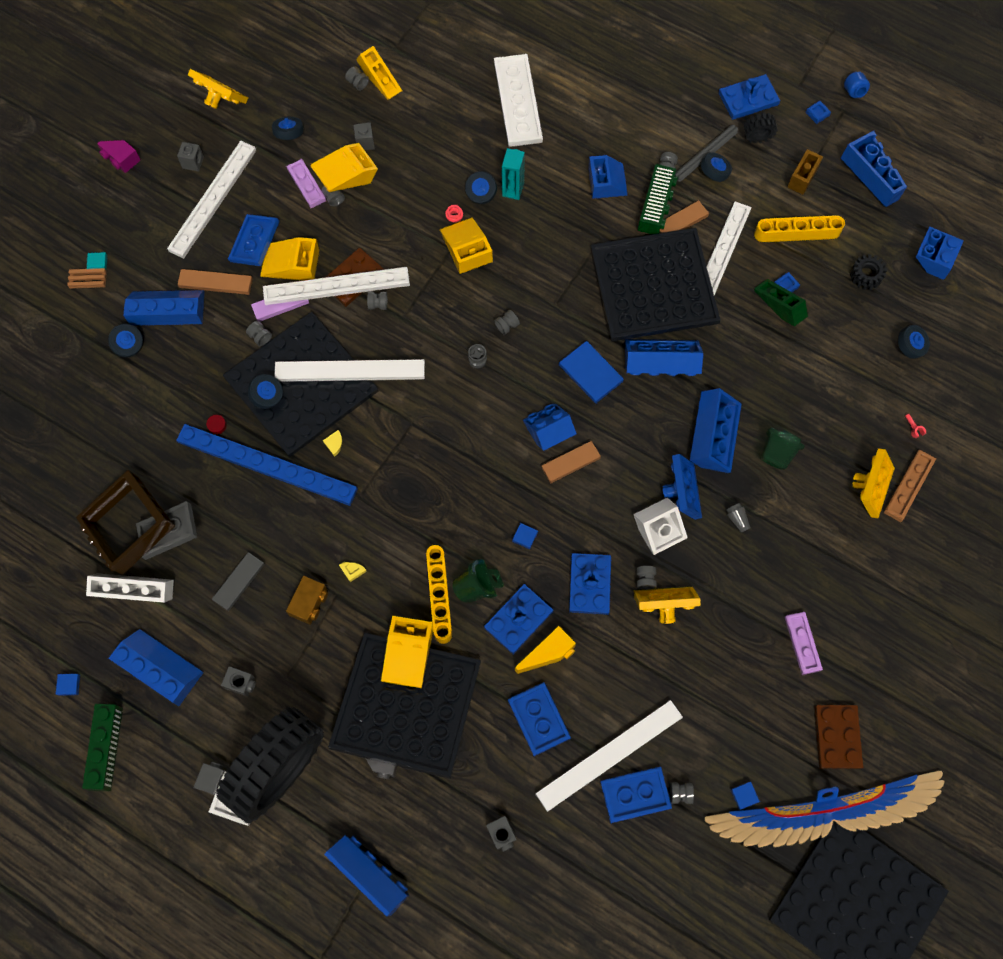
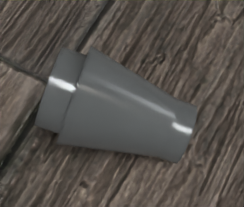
M741 503L726 509L728 512L727 516L739 529L740 533L751 528L745 507H742Z

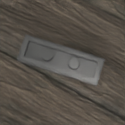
M248 552L212 600L229 612L263 568L264 562Z

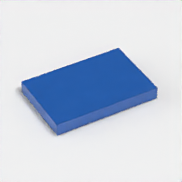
M247 214L228 260L233 263L261 266L280 221L274 217Z
M587 341L559 362V366L595 404L624 381L618 372Z
M544 682L508 699V703L533 756L571 739Z
M661 767L600 781L610 823L672 809Z

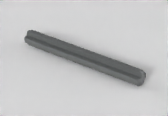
M735 125L729 126L675 172V176H678L677 182H681L700 166L703 158L708 153H715L735 136L738 128Z

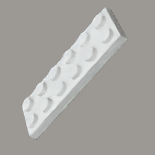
M522 54L494 58L508 147L543 143L528 55Z

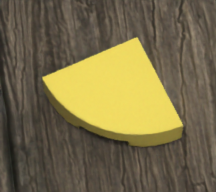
M339 430L323 440L334 457L340 452L342 446V436Z
M344 562L339 565L350 582L367 572L362 565L357 563Z

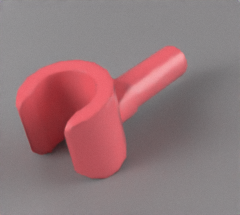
M910 414L905 416L913 429L911 431L912 437H919L917 430L922 436L926 434V429L923 426H917Z

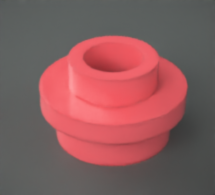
M458 205L449 206L446 210L447 220L450 222L460 221L463 218V210Z

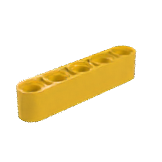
M840 216L762 219L758 222L754 236L760 242L836 239L840 236L845 226V220Z
M432 545L427 549L426 557L433 632L437 642L445 644L452 638L445 555L440 546ZM433 553L441 554L440 558L436 560L432 559L431 555ZM440 571L443 573L442 577L438 579L432 577L434 572ZM442 590L445 594L441 598H437L434 596V593ZM443 609L446 611V615L438 617L436 612ZM446 629L448 634L445 637L438 636V631Z

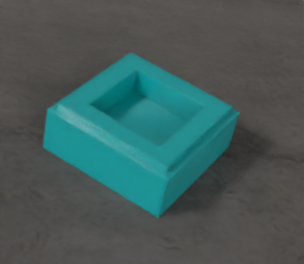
M106 252L88 253L87 269L105 268L107 271L108 255Z

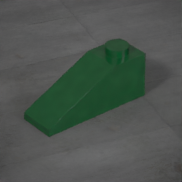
M767 279L754 288V291L782 320L795 327L808 317L806 300Z

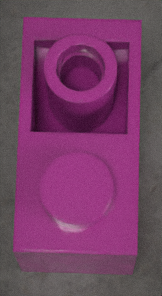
M124 140L99 141L97 143L101 156L105 160L109 159L117 170L121 169L124 173L141 161L136 150Z

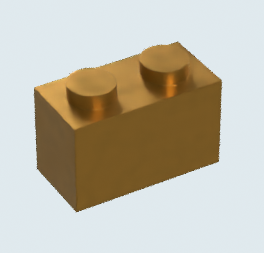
M807 149L794 171L787 188L804 195L819 168L823 156Z
M303 576L286 610L287 614L311 625L312 621H315L319 615L321 602L324 603L327 599L328 589L325 584Z

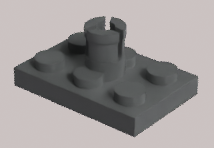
M188 501L164 511L175 527L142 556L143 559L147 560L197 538L192 506ZM153 516L136 523L138 539L156 523Z

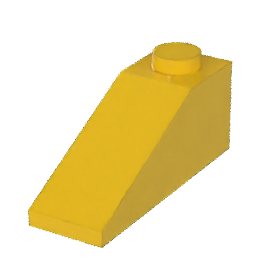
M374 46L358 56L356 61L387 100L402 92V89Z
M558 626L515 667V672L519 674L559 662L564 657L568 659L575 652L576 643Z

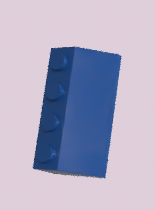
M205 291L131 292L125 299L124 317L129 325L202 324Z
M625 340L626 372L631 375L648 373L649 375L656 376L659 373L670 376L678 374L695 376L696 374H702L703 351L699 340Z
M720 388L701 392L690 461L701 468L731 473L742 404Z
M140 629L121 641L108 658L177 706L181 705L204 673Z
M345 835L324 855L387 917L392 916L408 897L405 893L408 889L399 880L395 883L390 878L392 873L385 866L380 868L375 863L377 859L369 851L364 853L359 848L362 844L354 836L349 838Z

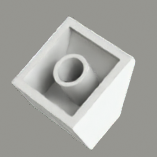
M668 498L633 514L638 529L653 555L687 539L678 506Z

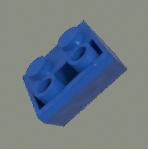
M608 155L589 157L588 171L592 199L627 196L623 164Z
M929 226L916 258L927 273L944 280L952 269L964 240Z
M557 404L547 405L543 410L532 413L523 420L535 443L543 451L577 434L570 415Z

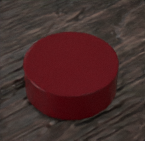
M220 415L209 417L206 423L208 430L216 435L223 433L227 427L225 419Z

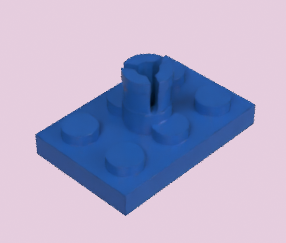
M766 74L719 89V95L732 120L777 106L780 103V99Z
M680 454L673 455L671 468L675 474L676 481L672 484L663 485L664 497L668 499L678 497L676 503L680 512L695 520L702 518L694 463Z
M572 553L569 612L609 615L611 555Z
M524 584L484 626V629L514 655L554 610Z

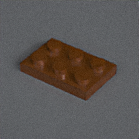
M358 248L325 278L384 269L361 248ZM363 292L334 297L347 307Z
M816 705L815 718L820 769H862L863 759L858 705Z

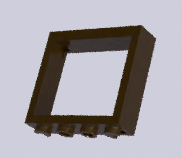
M129 470L76 517L81 524L80 529L89 536L87 538L88 541L97 548L96 553L102 559H105V566L112 572L116 571L122 575L175 527L141 479ZM133 489L156 520V523L117 557L95 526V523Z

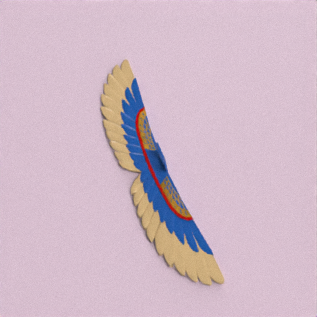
M942 771L914 775L886 785L883 784L838 797V787L822 789L818 791L816 801L767 807L764 809L729 811V813L706 816L705 822L712 824L710 830L720 833L719 836L722 838H731V842H744V846L758 844L759 848L774 843L773 847H780L785 844L789 846L797 841L799 844H802L809 838L810 841L818 839L820 835L821 838H824L830 832L833 821L849 831L856 832L857 829L867 830L868 827L877 829L880 828V825L890 826L892 823H900L904 821L902 817H916L918 812L926 811L928 809L926 805L934 803L936 801L934 797L939 796L942 792L938 789H941L944 785V780H939L943 773ZM827 792H833L831 796L822 797Z

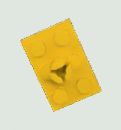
M192 69L189 70L188 76L194 78L193 82L209 90L204 101L205 104L217 109L221 97L236 104H239V102L246 104L248 97L208 75Z
M886 449L877 450L876 455L872 458L871 471L867 475L855 473L853 478L857 480V482H853V487L863 489L860 499L872 518H879L895 469Z
M693 587L634 590V599L640 610L644 612H652L655 609L660 610V623H664L665 620L666 624L674 623L675 608L694 609L695 606H700V597Z

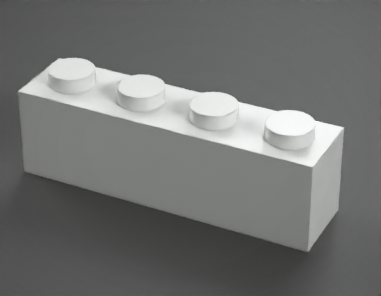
M97 573L87 576L86 596L167 602L173 598L174 580Z

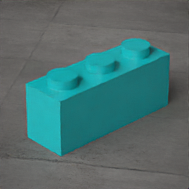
M507 148L502 164V196L517 200L520 199L524 185L525 152L518 149Z

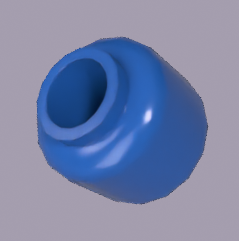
M854 72L846 78L844 87L852 98H861L868 92L870 82L864 73Z

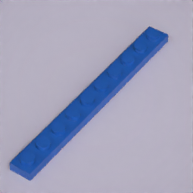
M184 424L176 440L182 445L351 506L358 490L356 486L186 424Z

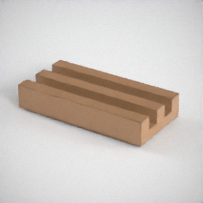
M105 268L69 270L70 276H68L69 282L67 286L70 289L106 287L107 271ZM85 280V281H90V282H74V281Z

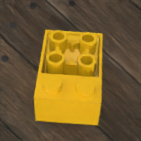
M360 143L346 145L311 164V168L329 192L370 184L378 169Z
M473 217L440 229L459 274L493 262V253L489 242Z
M298 237L270 243L263 260L260 276L303 281L314 279L319 256L317 240Z
M392 616L381 682L422 688L433 635V622Z

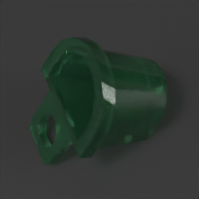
M771 427L766 432L768 437L760 459L772 467L785 470L797 452L803 450L805 445L800 443L801 439L787 431L779 432Z
M478 559L471 562L469 568L454 579L452 586L459 600L471 603L483 598L496 597L497 594L494 588H502L504 585L497 569H487L485 561ZM492 574L495 575L497 583L493 580Z

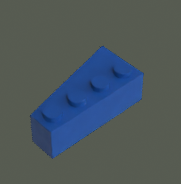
M872 131L848 144L841 159L881 203L887 207L900 199L907 186L897 169L892 167V160L889 156L885 155L882 143L876 140L875 137L877 135Z

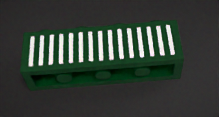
M655 165L638 231L654 235L659 234L660 229L664 230L666 219L663 217L668 215L670 205L667 203L668 200L672 201L674 190H671V188L676 186L678 176H675L676 168Z
M95 704L82 789L111 792L123 708L117 705Z

